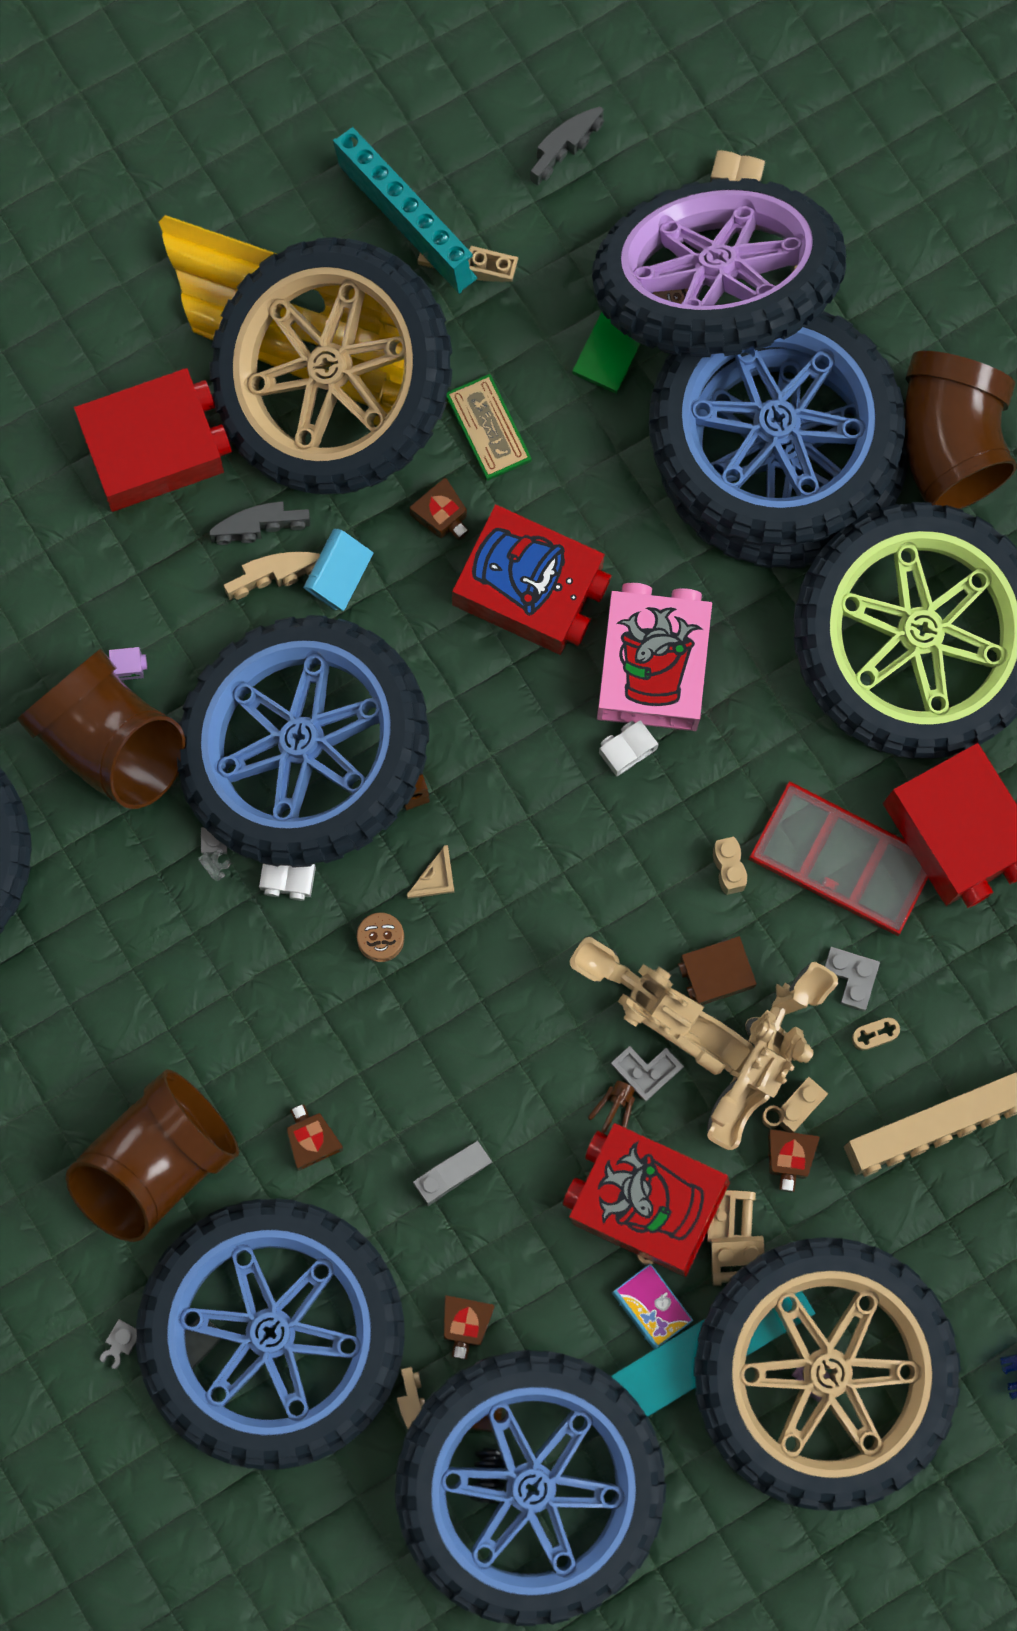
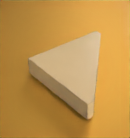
M448 845L443 846L436 858L429 864L419 877V880L407 893L408 899L454 893Z

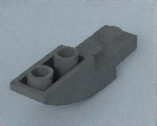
M596 107L582 112L552 131L537 147V158L540 160L531 170L530 181L538 186L542 180H548L554 170L553 166L557 161L561 163L568 151L575 155L579 149L583 150L589 143V136L592 132H597L604 123V109Z
M283 501L258 505L238 512L210 530L211 541L216 542L218 545H227L231 541L240 540L242 543L256 542V539H261L262 529H265L267 532L280 531V528L303 530L306 526H310L309 509L285 511Z

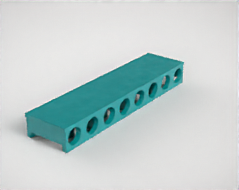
M353 127L333 140L341 169L458 294L477 279V276L471 271L468 262L473 257V254ZM351 137L355 138L358 142L355 147H353Z
M802 1291L795 1293L810 1317L816 1314ZM786 1297L782 1301V1309L788 1312L792 1308V1300ZM775 1307L765 1315L756 1328L749 1343L746 1356L787 1332ZM799 1317L793 1319L795 1326L802 1323ZM706 1319L611 1376L634 1397L647 1417L696 1388L694 1357H696L699 1333Z

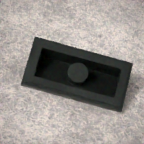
M200 1316L189 1327L197 1326L200 1322ZM209 1320L208 1326H209V1327H213V1328H217V1327ZM185 1330L186 1351L192 1370L222 1340L221 1338Z

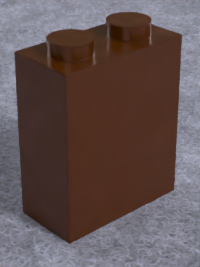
M740 936L683 954L680 958L681 963H678L681 977H686L689 987H686L688 997L701 1005L754 989L756 986V981Z

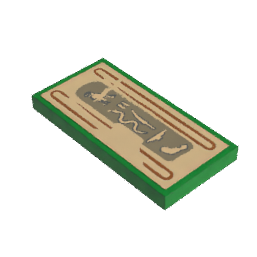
M490 374L447 392L446 398L486 481L532 462V458Z

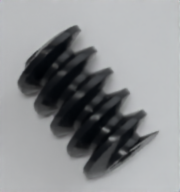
M483 1448L482 1451L475 1453V1456L482 1459V1461L474 1463L476 1468H499L505 1466L499 1449ZM475 1478L479 1482L471 1484L472 1486L494 1490L505 1485L498 1478ZM470 1495V1499L477 1502L499 1504L493 1499Z

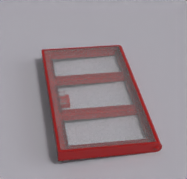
M790 781L786 784V789L749 857V860L896 936L900 935L928 879V876L904 839Z

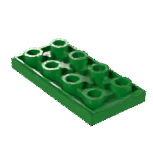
M601 312L572 374L617 394L641 344L634 341L628 335H624Z

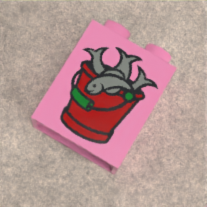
M640 583L623 584L622 592L612 591L597 720L629 723L631 721L636 723L641 720L646 726L697 731L701 714L712 602L701 601L702 594L692 589H675L672 591L671 597L651 595L652 588L648 585Z

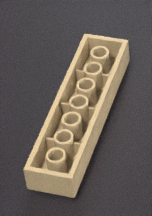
M1017 1072L849 1141L844 1146V1149L855 1175L863 1173V1176L867 1177L878 1172L881 1169V1165L885 1163L887 1167H891L902 1162L907 1154H910L912 1158L926 1152L931 1144H934V1147L937 1148L952 1140L953 1135L957 1134L958 1138L973 1133L978 1125L985 1128L995 1124L996 1121L1000 1120L999 1116L1004 1115L1007 1119L1017 1115Z

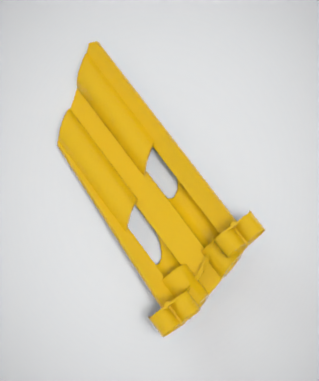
M165 215L159 221V225L162 230L168 257L176 270L181 286V299L187 319L194 333L213 340L215 330L219 329L223 318L220 315L228 299L232 300L238 291L237 286L248 273L252 274L260 267L259 264L273 255L274 252ZM332 285L314 289L324 299L325 310L321 313L292 305L322 334L341 286ZM354 288L348 293L349 300L355 295ZM365 293L354 344L400 336L388 312L373 297ZM283 307L280 311L281 318L286 314V307ZM348 308L344 309L332 343L342 345L350 310ZM273 319L263 337L258 360L276 367L301 357ZM296 322L291 325L301 340L319 346ZM401 342L396 345V354L402 351L403 345ZM384 349L350 356L353 366L384 356L385 352ZM404 360L359 375L386 414L390 412L398 397L404 373ZM307 367L290 372L303 379L310 378ZM349 380L340 387L353 400L367 405ZM379 415L374 418L375 426L380 424Z

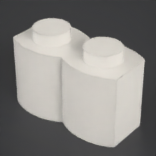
M641 720L636 723L633 721L627 723L622 727L621 734L616 737L610 735L600 743L602 747L599 749V754L616 777L658 748L657 741Z
M263 864L259 888L265 891L264 894L267 896L279 897L280 893L289 894L290 899L304 901L305 897H311L316 867L314 864L310 867L295 868L286 865L277 867Z

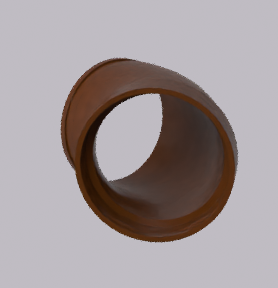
M937 351L914 352L905 377L909 386L904 407V443L910 470L924 501L931 503L932 506L948 505L963 509L997 490L1012 477L1017 469V463L1010 455L1001 428L1002 411L1009 408L1016 382L1004 372L969 358Z
M99 649L20 715L17 720L32 738L38 736L69 769L90 786L126 808H143L158 800L175 781L179 773L177 757L181 762L180 750L185 749L184 732L174 719L151 707L137 696L115 674L114 670L117 667L102 649Z
M166 1069L144 1088V1095L113 1122L79 1156L77 1161L68 1168L66 1172V1185L77 1207L93 1224L117 1239L136 1242L144 1239L150 1230L209 1173L217 1174L239 1155V1148L225 1121L202 1093L180 1074Z

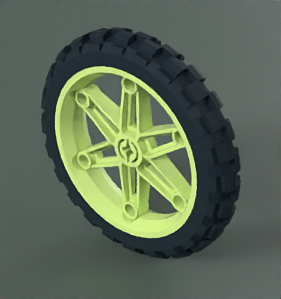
M920 502L903 505L896 504L880 508L855 520L849 527L838 532L815 557L803 579L795 605L793 620L795 624V636L793 637L795 653L798 656L802 677L806 686L809 687L815 697V702L824 714H827L837 724L836 726L847 735L854 737L864 743L865 746L879 752L911 759H932L958 754L977 743L981 745L995 737L1017 717V547L1005 535H1001L992 528L993 525L978 516L974 517L963 512L962 509L948 505L932 506L931 503ZM917 550L936 552L951 557L968 567L972 573L932 602ZM902 551H906L911 555L910 563L902 560ZM894 554L900 606L850 593L853 585L866 569L880 559ZM910 571L913 573L922 607L911 609L906 573ZM973 576L980 578L981 588H977L972 584ZM986 588L994 601L999 617V645L951 624ZM961 590H964L967 596L942 620L935 610ZM847 599L854 601L856 605L855 611H849L846 608L845 601ZM865 608L901 617L898 628L864 614ZM843 615L891 637L856 674L848 661L843 645ZM919 626H923L922 630L926 632L922 636L919 635L920 630L917 629ZM945 633L978 647L977 654L941 644ZM900 641L908 651L879 672L875 666ZM988 650H993L996 653L997 659L995 662L987 658ZM932 653L935 690H930L920 654ZM943 655L992 668L990 674L978 690L966 700L949 708ZM908 660H911L925 711H912L894 706L880 699L870 689ZM862 673L870 676V685L862 684L860 681ZM933 698L941 702L940 711L932 708L931 701Z

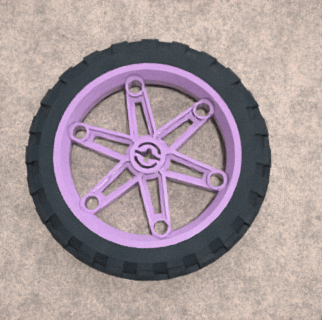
M728 178L712 179V182L699 184L697 181L684 184L681 189L675 191L668 189L655 195L652 201L648 203L643 201L631 209L626 217H622L609 230L606 239H603L592 266L594 294L603 315L610 319L614 327L624 335L631 337L634 341L652 349L658 346L664 353L679 356L682 353H690L693 357H711V354L724 353L725 357L742 354V350L754 348L756 351L771 346L774 340L778 338L785 340L801 330L803 324L809 325L824 311L827 304L831 303L840 289V284L844 279L846 271V247L843 234L836 222H833V217L821 205H818L799 191H791L785 185L774 182L763 184L758 179L741 178L740 181H730ZM722 228L714 240H710L697 233ZM754 230L771 233L784 239L749 243ZM737 232L739 237L735 246H728V242L734 233ZM683 241L692 246L693 248L697 249L701 253L699 254L693 252L691 249L682 244ZM663 247L668 248L679 257L652 266H643L654 253ZM797 265L796 269L777 286L770 284L760 275L785 266ZM737 278L746 281L756 288V291L739 282ZM704 285L710 286L711 288L702 301L697 299ZM688 289L682 304L671 302L652 294L658 291ZM724 291L743 300L730 304L715 305Z

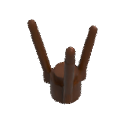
M616 1081L614 1087H609L606 1095L593 1109L588 1119L592 1120L610 1097H612L610 1101L614 1104L601 1131L606 1133L618 1107H624L625 1104L626 1108L622 1127L627 1128L631 1108L635 1101L633 1097L635 1089L627 1083Z

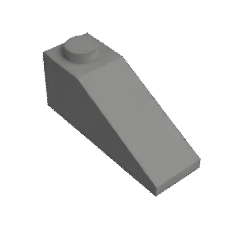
M476 1141L415 1180L413 1184L427 1206H430L491 1164L492 1161L480 1143Z

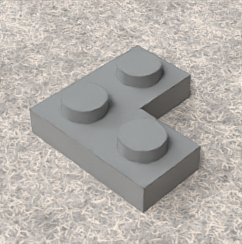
M834 947L830 948L825 967L834 972L837 977L847 980L840 1004L866 1011L880 964L879 961Z
M630 1046L610 1064L645 1102L684 1067L667 1048L647 1065Z

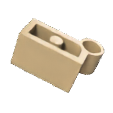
M808 1077L781 1108L774 1105L766 1108L762 1114V1122L768 1128L773 1129L780 1125L786 1132L794 1133L825 1099L828 1093ZM768 1111L777 1112L779 1122L770 1123L766 1118V1113Z

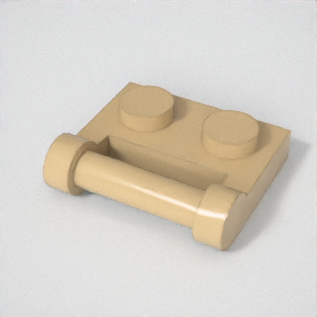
M726 1191L708 1229L707 1242L717 1238L752 1237L753 1201H756L755 1192ZM735 1200L743 1201L741 1235H734Z
M763 1236L711 1239L713 1286H721V1283L729 1282L730 1278L738 1272H721L720 1267L747 1265L756 1259L757 1256L763 1254Z

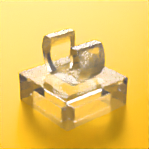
M220 849L214 851L212 857L205 853L198 858L212 879L216 881L225 876L221 869H227L231 865L229 860L222 864L218 863V857L223 854V851Z

